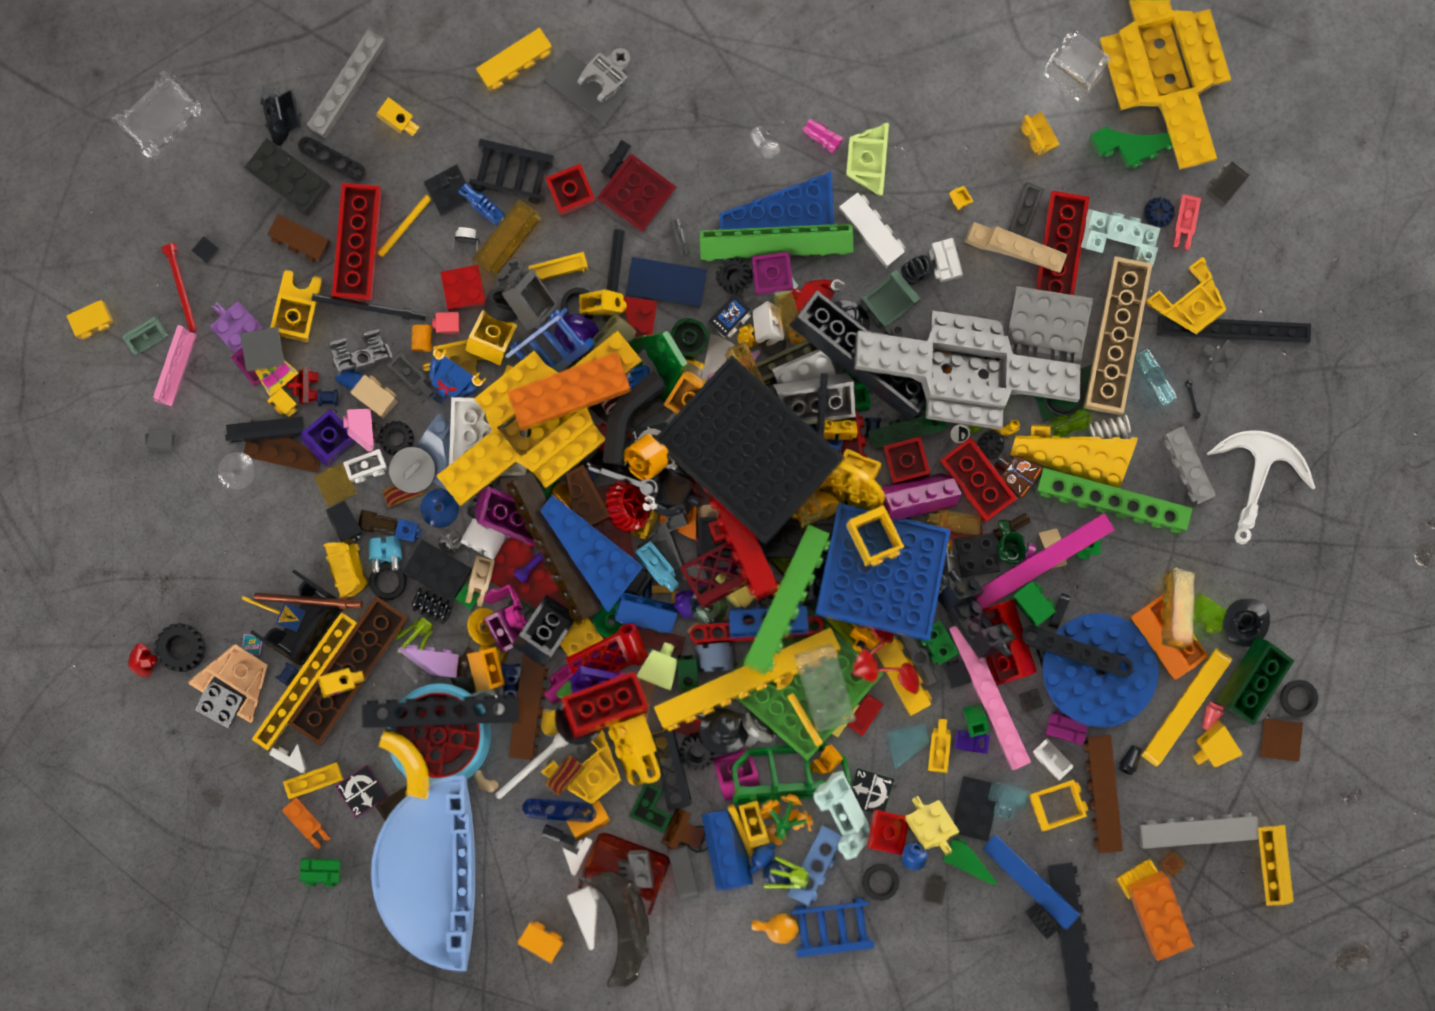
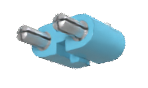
M387 536L385 540H382L381 537L370 539L368 541V562L372 565L373 573L379 572V565L383 564L384 561L391 563L392 570L397 571L398 562L402 560L401 539L395 536Z

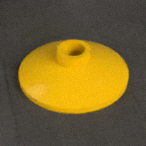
M488 608L474 610L467 622L471 638L483 646L496 643L489 629L490 627L487 626L484 618L493 613Z

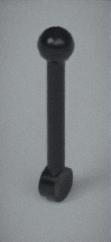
M1187 380L1185 385L1188 387L1192 402L1193 418L1198 419L1201 414L1197 411L1192 391L1193 383L1191 380Z

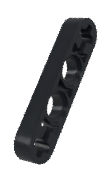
M311 137L300 139L298 148L304 155L353 181H361L365 178L366 170L360 163ZM310 142V145L316 149L315 155H312L314 151L309 148L304 150L303 143L307 144ZM321 150L329 152L327 159L322 160L319 158ZM340 158L346 161L343 168L335 166V162ZM350 163H352L351 168L355 170L360 168L362 174L354 177L353 171L348 169Z

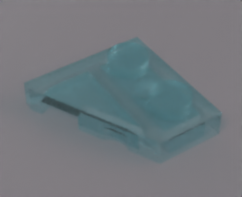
M925 724L887 732L895 768H899L929 744Z

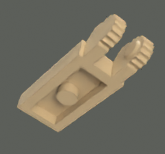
M476 555L465 602L470 603L474 591L480 593L477 599V606H482L492 575L494 560Z

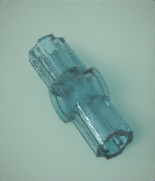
M1148 348L1137 354L1135 359L1161 405H1167L1177 399L1175 392L1165 377V372L1158 365L1150 349ZM1152 373H1158L1160 375L1159 382H1155L1152 380Z

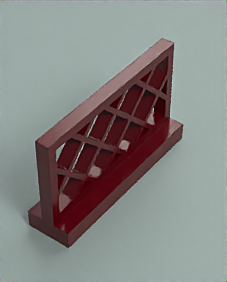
M727 542L680 567L702 609L749 585L747 578L743 579L741 573L738 575L730 573L732 564L741 566L738 561H734L733 555L731 559L720 557L723 549L734 550L731 544H727ZM706 558L717 559L714 569L703 566ZM719 560L730 563L727 572L717 570ZM691 566L700 568L697 578L689 576L686 569ZM702 569L713 572L710 581L700 579ZM715 573L726 575L725 581L722 584L713 582ZM698 582L709 584L707 592L699 594L696 589Z

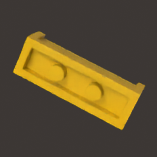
M584 252L528 266L529 270L533 268L541 281L582 270L585 273V270L588 269Z

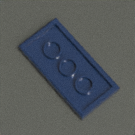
M632 257L626 295L701 308L707 269Z

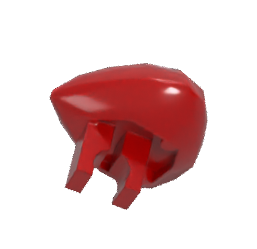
M137 643L130 652L128 667L138 676L150 677L154 669V663H157L158 660L156 655H152L147 646Z

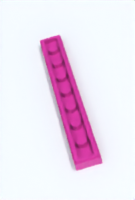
M1101 514L983 585L981 588L984 593L977 601L982 609L986 608L1111 533L1115 528L1106 514Z

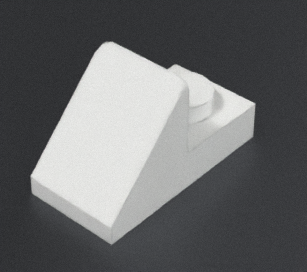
M300 744L296 745L290 756L288 755L289 751L280 746L278 749L272 748L269 755L301 773H306L307 768Z
M587 837L584 840L580 839L576 850L579 851L578 854L563 848L571 874L574 876L577 875L593 840Z

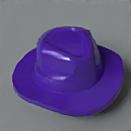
M569 314L562 317L580 340L583 339L585 341L589 337L593 339L600 331L597 325L585 316ZM557 324L554 336L566 350L569 349L571 352L575 349L573 347L574 344Z

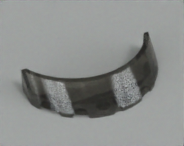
M600 872L578 878L579 882L586 883L597 889L606 899L612 910L617 928L618 943L613 971L607 981V987L625 988L639 977L640 973L638 971L648 953L646 938L649 935L648 915L645 912L644 902L639 892L635 891L630 885L631 882L628 879L622 878L613 872Z

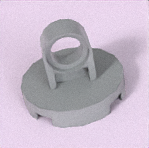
M749 710L742 718V724L748 732V738L745 743L748 747L752 748L758 740L770 743L776 738L777 734Z

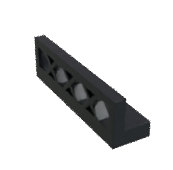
M303 416L226 425L227 435H225V439L228 445L301 437V433L304 431Z
M666 729L665 732L652 734L651 736L657 750L654 752L660 769V780L668 811L691 806L692 798L682 759H680V750L675 730L668 731ZM666 736L667 746L664 750L657 746L655 738ZM664 754L672 760L669 769L661 764V758ZM668 773L676 777L677 782L674 787L666 783L665 778ZM673 791L681 796L682 803L671 804L670 796Z

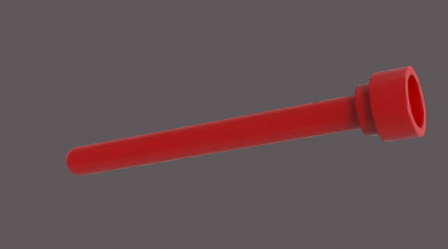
M176 243L167 244L161 247L162 253L169 260L189 331L194 333L197 328L176 260L178 249Z

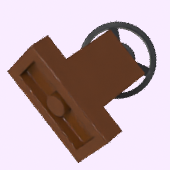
M679 808L675 809L661 844L676 849L679 842L682 841L693 852L702 853L708 850V847L704 850L701 848V844L705 841V830L700 828H704V826L689 824L688 821L691 813ZM690 846L699 849V851L692 849Z

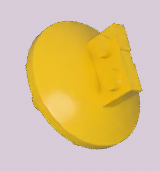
M846 449L843 454L845 460L837 466L820 488L834 495L841 504H845L844 501L846 499L850 506L872 511L881 507L885 501V494L874 480L882 464Z

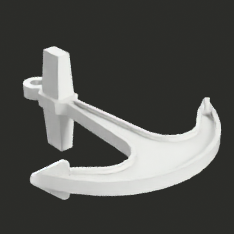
M1243 431L1236 433L1221 441L1207 453L1209 456L1224 453L1237 447H1243L1248 449L1255 458L1247 507L1241 511L1238 528L1234 537L1239 544H1246L1251 538L1249 530H1252L1259 507L1256 504L1272 463L1281 460L1290 463L1304 482L1312 490L1315 489L1310 469L1301 453L1287 440L1265 431ZM1240 534L1245 535L1246 538H1241Z

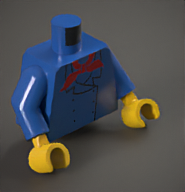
M437 346L433 351L434 356L430 364L429 378L432 381L431 384L437 388L432 399L442 404L447 395L455 398H465L472 395L486 381V378L482 381L479 380L478 375L480 372L473 376L445 356L447 349L440 353L438 351L439 346Z

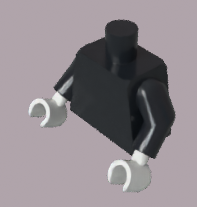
M667 456L672 464H667L665 468H672L673 472L669 470L655 500L651 496L645 497V501L650 502L651 505L643 503V508L645 510L654 509V512L669 518L681 513L688 514L693 505L701 507L704 497L698 495L699 489L696 487L695 479L679 464L676 465L670 456Z

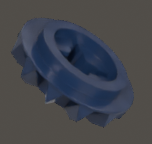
M1157 197L1151 199L1146 204L1144 215L1147 222L1152 226L1165 227L1172 222L1175 210L1170 200ZM1161 205L1162 211H1165L1166 213L1162 214L1161 217L1158 219V213H1156L1154 210H1158L1159 206Z

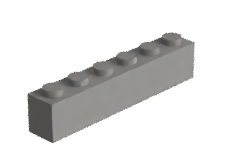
M367 30L308 122L307 126L311 131L324 139L327 138L386 46L383 38Z
M1240 813V817L1232 818V814L1221 815V819H1213V816H1201V820L1194 821V817L1182 818V822H1175L1174 819H1163V823L1155 824V820L1143 821L1144 825H1139L1140 846L1142 849L1259 840L1257 816H1252V813Z

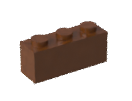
M278 214L267 234L271 238L270 241L278 246L284 244L288 246L287 250L294 254L300 252L305 255V259L313 263L315 261L321 263L331 243L329 239Z

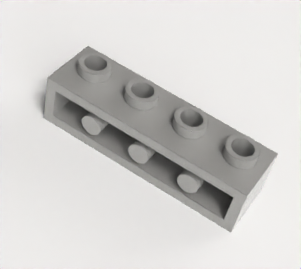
M1184 426L1164 435L1163 443L1173 456L1171 460L1175 468L1178 467L1181 473L1179 475L1180 479L1189 490L1187 493L1191 502H1194L1197 506L1214 498L1216 494Z

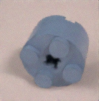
M734 643L696 645L697 669H699V673L716 671V668H718V671L734 670V666H736Z

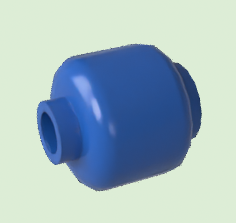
M910 842L904 847L902 862L909 870L916 871L922 869L927 862L928 850L925 851L920 842Z

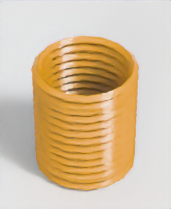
M412 326V351L429 352L432 350V326Z

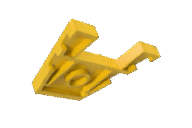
M1204 257L1189 267V270L1200 281V284L1172 305L1160 290L1146 300L1148 306L1196 335L1227 310L1218 288H1216L1212 280L1213 277L1206 266Z
M601 729L596 739L591 741L598 751L582 763L585 769L567 788V790L591 805L622 781L603 729ZM553 761L541 773L549 778L559 765Z

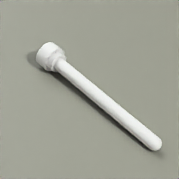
M559 732L554 736L551 745L496 792L495 797L497 799L505 796L555 750L562 747L565 748L569 744L561 737Z

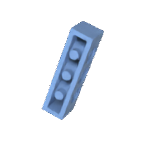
M823 825L821 826L801 868L806 869L805 872H809V878L813 880L814 885L811 889H805L804 887L801 890L790 888L788 896L806 905H809L810 902H815L818 893L815 891L818 885L822 886L827 878L824 873L827 867L832 868L836 860L833 857L835 851L840 852L838 842L842 835ZM824 843H828L831 846L830 853L826 855L820 851V847ZM814 861L822 863V869L819 872H815L811 868Z

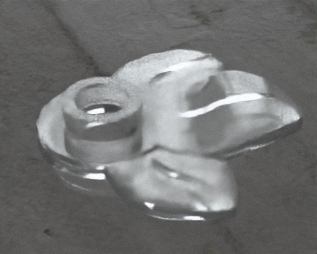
M404 658V671L411 676V682L416 687L425 686L431 679L438 677L429 675L410 659ZM423 675L424 679L419 680L417 676Z

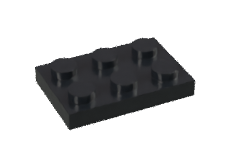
M963 776L953 817V823L957 827L959 835L984 841L989 840L1001 788L1000 784Z

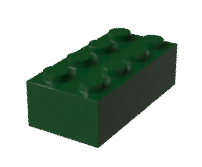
M1257 636L1216 699V702L1239 719L1254 726L1295 660L1271 642Z

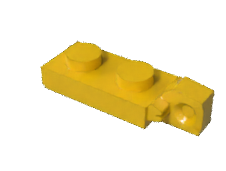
M940 718L938 728H933L928 771L947 773L951 730L946 729L947 719Z

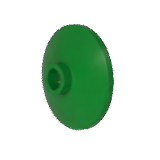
M618 602L614 604L609 612H606L603 605H601L602 610L594 614L593 622L595 629L605 638L618 633L620 627L625 625L615 621V610ZM608 620H613L614 625H610Z

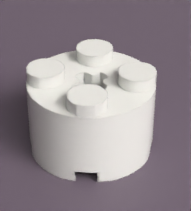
M473 518L460 543L473 548L480 555L494 560L506 536L477 524L476 519Z

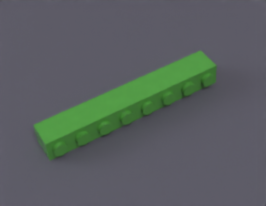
M852 224L700 231L701 260H728V258L733 259L734 257L751 259L752 256L789 252L790 257L792 255L806 257L811 254L826 256L831 253L845 255L853 252Z
M808 525L749 651L744 667L765 676L768 671L771 672L776 663L773 659L776 653L780 654L784 645L781 643L784 636L788 637L792 628L789 624L792 619L796 620L800 611L797 607L800 602L804 603L808 594L805 590L808 585H812L816 575L813 574L815 568L819 569L824 558L821 557L823 551H828L831 543L829 541V533Z

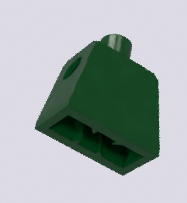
M696 655L677 656L679 690H683L684 694L698 687ZM690 677L692 681L686 682L685 678Z

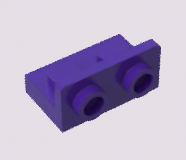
M581 666L571 677L572 694L616 678V674Z

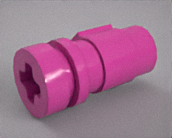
M810 119L803 129L804 133L818 143H821L823 148H828V151L832 154L837 151L843 141V137L840 135L836 136L834 131L830 132L828 127L819 121L815 122Z

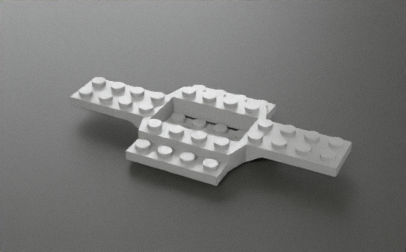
M932 310L930 313V331L926 341L858 331L856 334L855 369L911 377L921 382L927 400L926 419L1001 429L1003 427V409L1010 395L1025 394L1072 402L1080 400L1081 364L1013 354L1008 336H1006L1005 321ZM933 349L997 358L1000 360L979 359L977 357L960 356L958 354L953 355L941 352H933ZM948 365L951 368V373L945 374L941 370V366ZM980 370L986 371L988 378L981 379L978 372Z

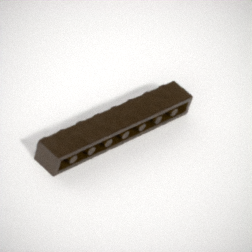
M533 472L527 473L506 484L508 494L516 504L517 512L523 517L525 527L531 533L534 545L543 557L544 565L549 568L552 574L551 578L558 586L560 596L569 608L570 616L578 622L602 610L592 588L540 512L547 500Z

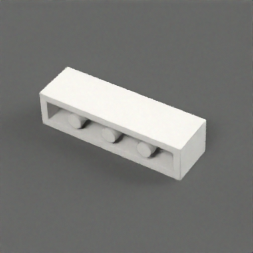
M857 192L843 203L839 210L887 269L905 254V246L899 239L896 240L892 236V229L887 224L884 226L880 221V214L875 209L871 210L868 206L870 204L868 199L864 195L860 196Z

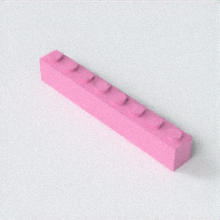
M956 626L949 628L948 632L959 651V656L964 662L967 674L982 703L1011 770L1031 763L984 658L978 659Z

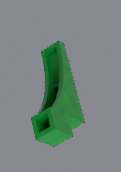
M1106 126L1091 134L1089 138L1100 158L1103 156L1108 158L1114 155L1117 149L1127 169L1132 166L1136 169L1143 165V161L1147 158L1153 160L1161 155L1160 152L1166 149L1169 151L1173 149L1169 133L1135 135L1114 131Z

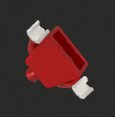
M822 279L811 280L809 283L805 282L802 290L796 288L787 294L796 300L793 305L795 316L816 290L831 301L835 291L842 293L838 286L840 284L845 285V283L838 279L834 281Z

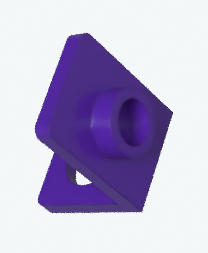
M957 730L954 748L987 754L990 735L982 734L970 737L968 731ZM984 738V747L981 749L980 743L981 740Z

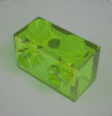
M1197 593L1185 611L1188 614L1187 618L1196 624L1198 622L1203 624V629L1210 634H1214V632L1218 634L1223 629L1226 609L1202 593Z

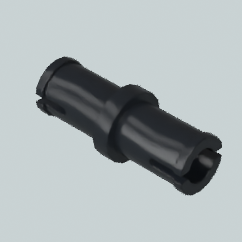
M620 140L613 154L610 153V159L603 170H601V173L612 178L619 164L622 165V159L629 148H631V145Z

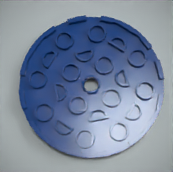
M1095 613L1077 617L1063 625L1056 632V634L1128 658L1134 666L1133 672L1126 678H1120L1108 673L1098 675L1094 668L1045 652L1042 670L1043 682L1051 701L1063 714L1085 726L1109 728L1132 720L1145 709L1155 693L1159 667L1155 651L1139 628L1121 617ZM1126 663L1118 665V669L1123 673L1129 670V666Z

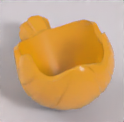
M786 913L775 914L768 922L753 920L752 922L753 930L766 931L768 937L773 942L779 944L791 942L796 938L799 931L795 918Z

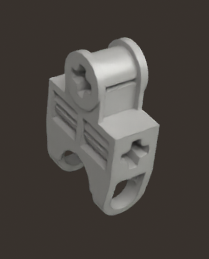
M617 48L607 58L599 52L587 64L577 82L581 86L591 81L598 82L602 87V92L597 97V100L601 103L614 96L627 81L628 76L623 72L627 69L630 61L629 52L623 48Z

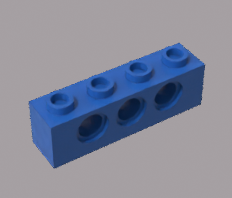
M799 604L797 608L800 611L796 620L789 624V626H792L789 634L808 633L807 606ZM762 606L752 607L749 610H744L742 607L733 608L732 611H729L730 638L756 637L763 624V619L770 608L763 609ZM751 618L754 623L746 625L744 619Z

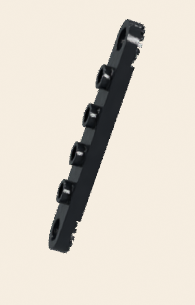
M1027 626L1022 632L1023 642L1039 650L1108 674L1116 675L1120 678H1126L1133 672L1134 666L1132 661L1120 655L1036 626ZM1034 631L1037 634V638L1031 641L1027 639L1026 633ZM1126 663L1129 666V670L1123 673L1118 669V665Z

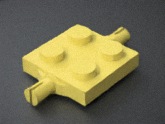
M919 796L913 798L912 802L917 810L907 815L905 820L923 849L926 851L932 847L940 846L945 855L950 854L952 850L947 841L958 835L959 831L940 800H937L929 805H923Z

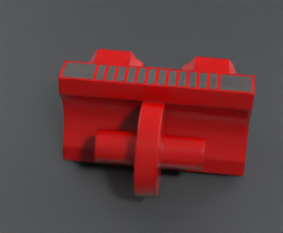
M309 368L299 370V383L298 376L293 377V383L287 384V388L292 389L293 396H298L299 389V404L301 405L318 400V390H309V383H318V372L309 371Z

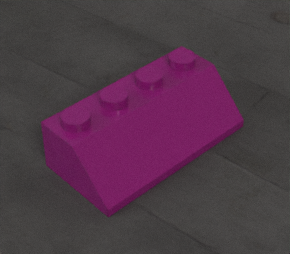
M944 473L881 487L885 494L883 505L891 521L955 507L961 496L955 479Z
M490 487L481 490L475 506L477 524L534 545V539L531 533L527 531L523 517L517 512L513 498Z

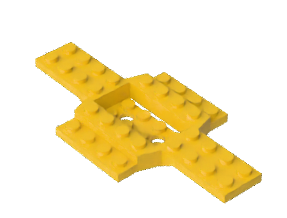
M1128 0L1134 22L1121 29L1117 34L1100 38L1120 110L1137 106L1160 108L1179 170L1217 160L1198 95L1212 86L1230 82L1231 76L1210 9L1193 13V11L1172 10L1169 0ZM1172 24L1175 27L1193 88H1190L1171 27ZM1162 39L1165 42V46L1158 49L1154 46V41ZM1166 75H1174L1175 82L1168 84L1165 81Z
M617 331L572 368L617 352L626 375L639 365L642 360ZM535 351L474 398L485 412L492 432L437 475L438 479L460 506L464 505L517 463L533 472L547 489L605 442L604 436L594 425L588 408L530 428L531 435L528 438H523L520 435L521 429L517 419L504 429L501 428L515 417L507 391L558 373L546 365Z

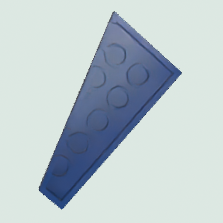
M832 171L798 185L796 184L761 199H756L748 204L719 213L720 230L834 224Z
M551 495L540 512L552 530H554L606 612H609L643 566Z

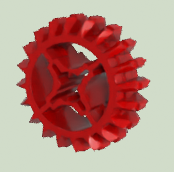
M619 481L609 488V493L606 494L608 499L605 501L608 504L606 510H609L610 513L608 517H612V523H615L616 527L621 528L622 531L632 532L644 527L648 523V518L651 517L649 514L650 510L643 508V503L647 505L650 503L645 501L646 495L641 492L640 487L630 483Z

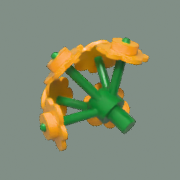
M788 794L787 797L781 796L780 798L784 802L789 803L784 818L779 819L777 816L781 812V804L777 800H768L762 804L760 814L763 818L774 819L776 824H772L771 828L766 829L769 842L774 843L776 846H780L787 839L786 833L789 832L790 827L794 830H799L807 823L808 829L811 831L810 826L813 825L814 821L811 814L807 815L806 810H804V813L799 812L798 809L791 811L792 805L802 806L801 801L795 795Z

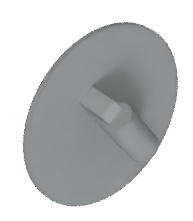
M407 447L398 451L391 459L389 475L397 488L404 492L416 493L426 489L431 484L435 475V465L433 459L426 451L417 447Z

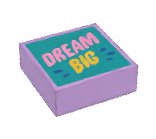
M244 634L242 649L252 655L261 656L263 642L253 635Z

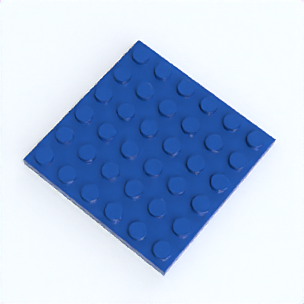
M838 503L815 615L929 641L951 529L908 519L892 521L904 546L900 551V555L893 559L889 557L882 559L883 562L876 566H872V564L865 566L846 524L850 519L871 510ZM879 519L857 528L870 557L893 548Z

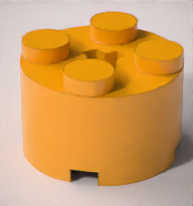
M650 434L642 436L624 450L625 463L629 462V470L640 480H650L668 464L667 448L664 445H660Z

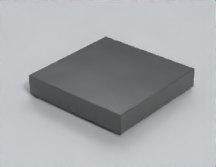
M278 327L240 333L247 372L285 365Z

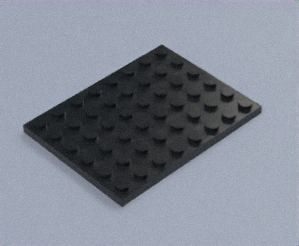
M732 355L654 438L660 445H664L667 448L668 455L765 545L824 483L837 466L845 460L836 449Z

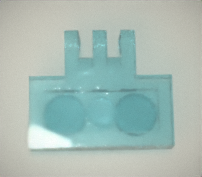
M993 781L988 800L996 802L994 815L1000 816L1001 814L1002 818L1007 817L1009 820H1013L1016 808L1025 810L1030 791Z

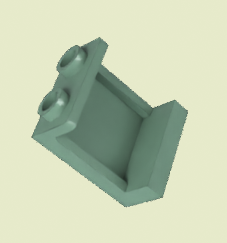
M896 269L888 278L868 294L861 297L860 301L862 303L860 306L866 313H871L874 317L872 321L878 328L882 327L885 329V327L892 324L920 302V297Z

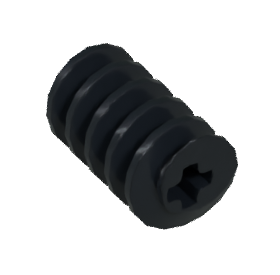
M419 588L412 601L413 611L416 612L420 608L421 615L427 611L428 618L434 614V621H438L441 618V624L444 625L449 619L454 605L449 607L448 600L442 604V597L435 601V594L429 598V591L422 595V588Z

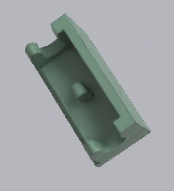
M155 316L122 335L135 356L169 337Z

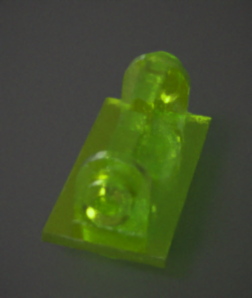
M1080 409L1070 415L1071 420H1068L1067 416L1053 418V421H1050L1052 429L1054 428V435L1066 436L1070 432L1086 429L1089 423L1091 424V416L1088 414L1087 409Z

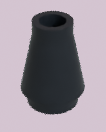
M1131 745L1128 752L1119 762V770L1128 775H1133L1137 771L1142 749Z

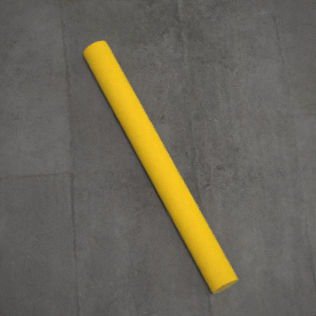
M425 195L377 253L382 258L427 206L431 198Z

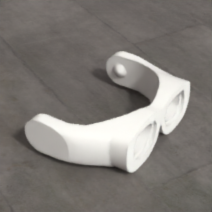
M493 688L477 691L472 694L477 696L480 693L495 695V699H500ZM501 703L498 704V715L505 711V707Z

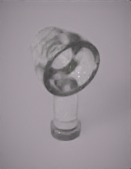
M759 127L751 130V133L759 143L764 159L766 161L773 159L780 152L778 143L776 141H766Z

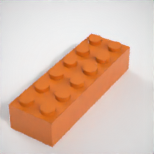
M617 352L507 391L517 422L522 431L632 392Z

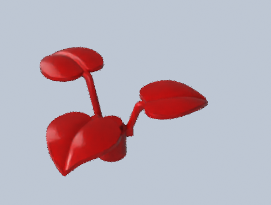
M872 628L875 637L881 640V643L871 652L867 650L859 652L852 674L860 676L866 681L874 682L878 678V672L898 671V680L902 687L914 695L918 694L919 678L911 664L903 663L901 668H877L878 662L872 655L885 642L891 644L894 640V633Z

